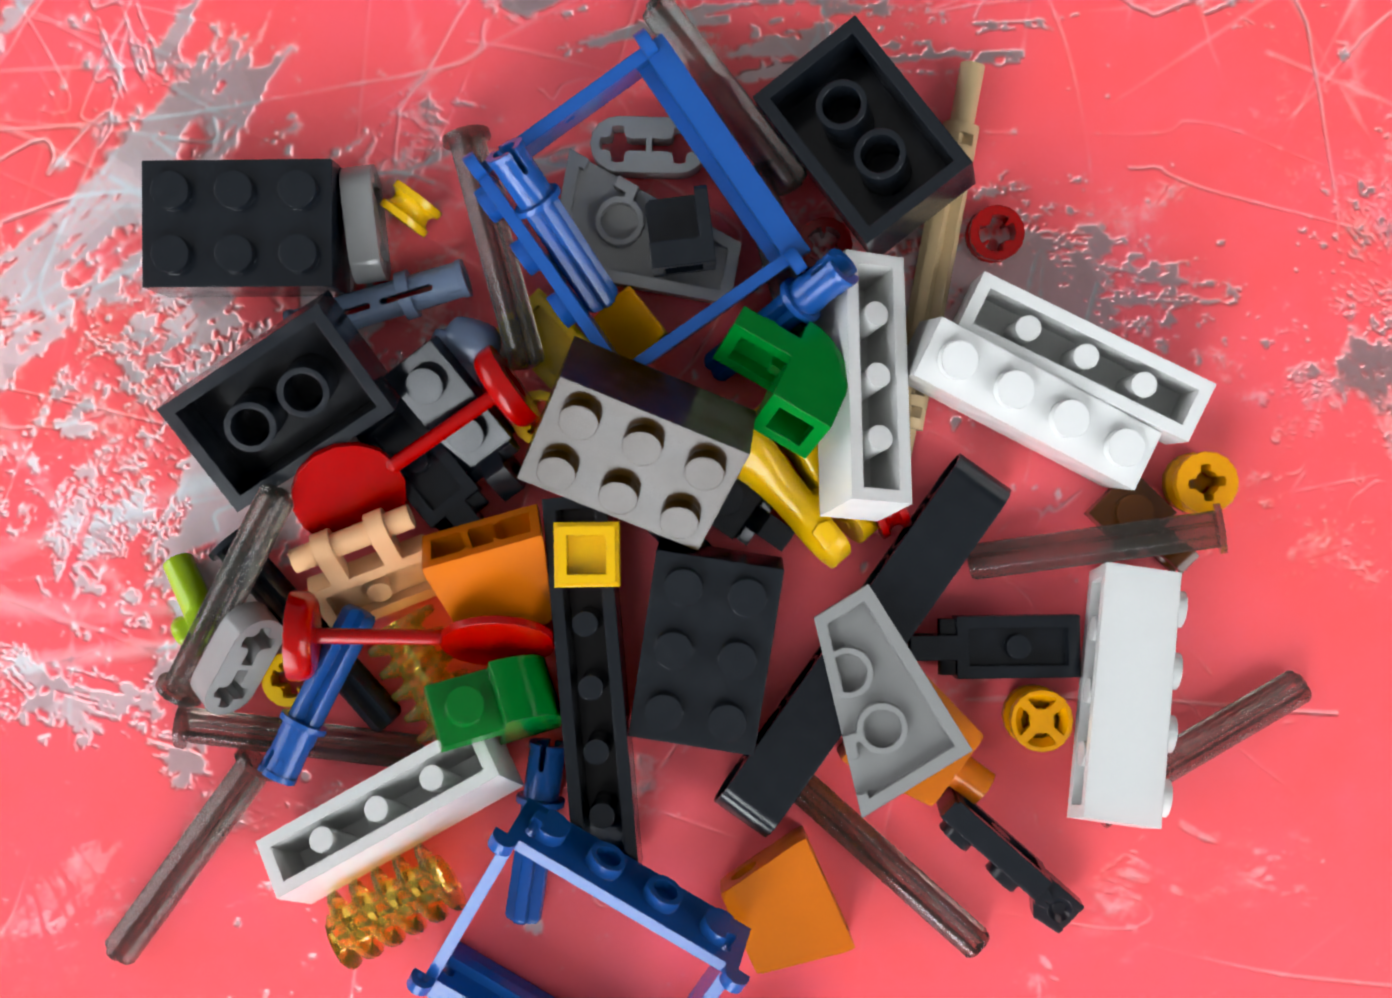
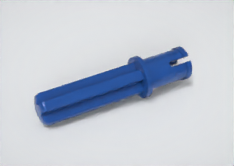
M521 137L513 138L501 144L498 148L503 155L499 156L496 151H492L486 158V163L494 170L517 206L514 209V213L519 219H527L586 309L596 313L604 308H608L615 302L618 289L558 198L561 194L560 187L556 183H549L525 147V142Z
M836 248L830 249L805 273L797 278L790 277L784 280L780 285V295L757 313L773 320L787 331H791L801 322L808 324L811 321L814 323L821 316V310L829 302L858 282L859 276L855 275L858 272L857 268L844 252ZM719 343L705 354L704 364L712 372L716 380L726 381L737 372L713 359L720 345Z
M348 604L341 609L332 628H372L375 623V616L359 606ZM323 644L320 650L317 670L311 678L305 680L291 709H282L279 715L283 721L270 748H268L257 768L259 772H263L262 775L277 783L295 786L304 763L318 737H325L328 732L323 723L364 644Z
M532 738L529 740L528 747L530 749L524 790L517 792L516 802L521 805V810L528 798L549 810L557 811L564 808L565 799L560 796L565 763L563 741L556 740L554 746H550V738ZM514 851L505 914L508 919L516 924H537L542 917L548 869L517 851Z

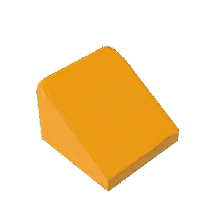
M627 286L615 297V302L611 306L602 309L594 317L616 351L630 359H634L668 335L665 328L630 286Z

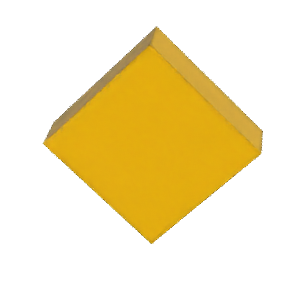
M620 521L553 522L554 588L621 586Z

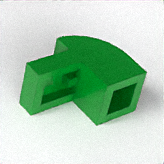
M744 306L713 356V359L768 390L756 413L754 430L804 459L807 458L832 427L847 393L848 383L844 358L834 341L811 321L808 322L797 337L780 327L773 320L763 317Z
M518 655L489 661L487 669L424 686V694L441 753L497 736L500 745L561 727L560 704L546 659L541 655Z

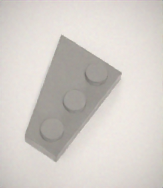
M569 149L560 201L615 286L623 288L630 286L634 290L710 304L734 288L742 243L712 227L716 270L654 277L651 266L645 205L649 200H656L657 198L642 191L636 184L621 176L613 175L590 162L585 156Z
M866 584L814 616L862 818L973 751L869 584Z

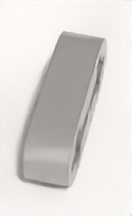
M609 117L600 122L592 132L590 146L595 163L617 177L685 179L694 176L703 167L694 152L687 153L686 162L678 164L674 163L671 152L653 151V145H673L675 135L681 134L670 117ZM615 133H625L628 144L646 145V151H626L624 161L614 162L610 151L602 150L603 144L613 143Z
M374 164L341 168L339 173L340 195L348 261L353 279L356 284L389 281L391 276L390 253L385 210L379 205L383 194L377 169Z
M257 601L246 602L228 612L220 622L191 678L192 690L204 707L212 714H229L248 703L282 645L283 626L263 603Z

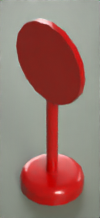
M488 345L479 351L474 358V369L487 392L392 457L378 447L360 442L334 443L314 452L297 469L291 485L293 512L303 528L313 534L326 528L336 532L363 521V514L378 508H383L385 512L401 507L406 502V482L401 472L404 467L494 405H497L514 425L527 427L539 420L541 416L535 402L502 355L492 345Z
M292 590L288 594L283 618L282 657L284 673L288 681H305L313 676L317 670L321 644L440 645L446 654L457 660L488 666L489 661L511 656L534 654L547 657L551 655L555 648L554 635L544 625L520 617L499 615L477 616L455 621L444 629L321 628L319 601L310 591Z

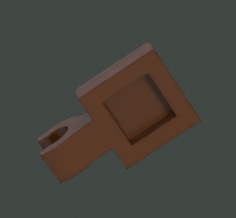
M1140 478L1135 490L1108 488L1084 513L1127 556H1135L1144 546L1168 571L1177 570L1182 573L1199 557L1198 553L1187 542L1164 526L1177 512L1142 478Z

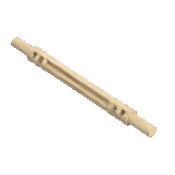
M963 61L960 63L950 120L944 121L943 126L973 162L980 127L974 123L985 65L975 61ZM968 190L924 223L906 317L907 346L920 321L944 317ZM908 386L912 457L916 431H923L929 396Z

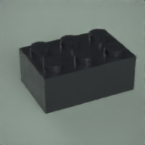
M856 15L753 96L765 121L866 252L886 253L976 184L971 159Z
M332 159L142 161V288L169 298L320 296L327 290L330 291L332 296L350 293V266L339 185L341 167Z
M327 290L177 389L157 411L234 509L239 512L295 476L297 469L314 452L334 443H346L395 411L400 396L384 378L388 373L330 291Z
M660 539L655 556L628 736L754 756L784 575L782 557L714 546H700L699 550H695L675 541Z

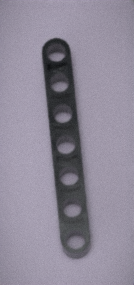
M961 453L946 467L911 516L912 525L901 530L863 584V586L866 584L870 585L906 644L1000 513L1012 491L1008 486ZM821 646L816 650L758 732L754 756L745 754L741 756L714 798L715 803L765 838L772 833L842 735Z

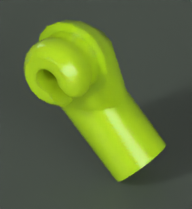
M190 553L177 554L170 557L163 564L165 574L183 613V616H178L171 623V633L180 646L192 648L199 641L207 643L212 638L217 626L208 587L193 555Z

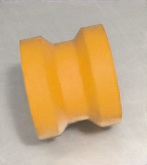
M1206 451L1192 452L1177 456L1167 465L1162 474L1161 487L1166 500L1172 507L1186 513L1212 514L1222 511L1233 502L1238 492L1239 478L1234 465L1228 458L1219 453ZM1206 486H1209L1208 490L1202 494Z
M1022 685L1010 692L1003 703L1001 712L1003 726L1009 735L1032 751H1053L1063 745L1072 732L1073 715L1066 700L1041 685ZM1028 714V715H1029V716H1028V724H1029V725H1027L1025 728H1023V726L1027 723V722H1026V715Z

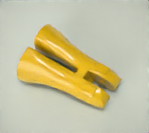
M760 403L757 407H755V408L753 409V410L756 411V413H757V411H758V409H759L761 403ZM753 430L750 455L737 479L763 498L820 561L829 568H835L851 553V546L845 535L857 543H863L878 529L876 521L820 517L818 444L807 458L804 459ZM785 455H786V456L789 458V460L792 462V464L794 465V467H795V468L797 469V471L799 472L800 476H799V475L797 474V472L794 470V468L792 467V465L790 464V462L787 460V458L785 457Z

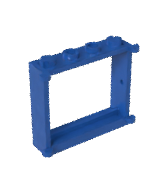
M642 28L633 35L640 49L517 137L523 139L525 147L533 157L643 78L768 260V265L632 359L650 366L789 267L792 268L796 275L802 273L808 268L802 258L807 256L811 250L663 33L652 39L645 28ZM500 150L497 151L499 156L503 155ZM473 151L461 158L470 173L481 185L473 191V194L483 210L495 224L504 218L518 239L510 244V248L531 276L541 271L554 289V292L547 296L546 299L563 324L570 328L577 323L591 343L619 354L591 313L581 302L527 221L516 216L514 213L515 204L499 183L500 179L494 170L486 163V159L480 162Z
M528 798L508 833L495 827L487 842L489 849L495 853V856L426 974L414 967L407 979L406 985L412 994L427 996L428 998H555L460 942L513 850L709 964V967L687 998H719L724 989L733 994L742 992L749 982L750 976L740 971L739 966L751 928L734 919L727 911L715 908L681 888L671 878L660 875L625 855L615 845L602 841L569 822L559 812L553 809L549 810Z

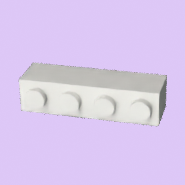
M845 249L843 252L852 260L858 272L855 275L859 276V280L854 286L829 302L821 310V316L816 321V325L834 341L845 361L848 383L846 396L834 423L818 443L820 517L880 521L913 504L904 257Z
M986 271L971 282L952 321L1162 433L1159 442L1165 445L1189 442L1217 385Z
M943 316L920 321L907 346L908 386L1102 487L1135 490L1162 435L1156 429Z
M1105 562L1089 571L1067 818L1135 828L1162 829V817L1166 818L1170 813L1173 801V786L1171 780L1166 779L1167 754L1173 752L1178 737L1177 718L1171 715L1172 692L1179 687L1183 674V658L1180 653L1176 652L1177 629L1183 626L1188 611L1187 593L1181 591L1182 572Z
M498 736L442 753L438 740L255 842L276 898L313 904L523 787L524 784L506 744L500 745Z

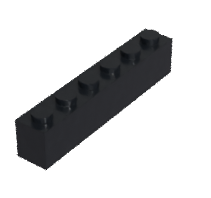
M564 497L542 499L570 822L598 839L615 845L625 855L642 864L643 855L632 737L628 736L631 718L619 587L554 588L553 522L613 521V517Z

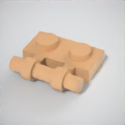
M408 504L385 512L383 508L375 509L363 514L362 522L336 532L326 528L309 535L308 543L288 550L290 563L296 573L318 565L322 570V573L307 578L308 591L313 593L319 601L321 615L330 628L333 627L341 609L348 604H353L367 610L375 616L376 620L437 596L422 571V536L424 534L399 542L396 537L400 533L416 528V521ZM373 545L376 550L374 553L348 563L344 558V555Z

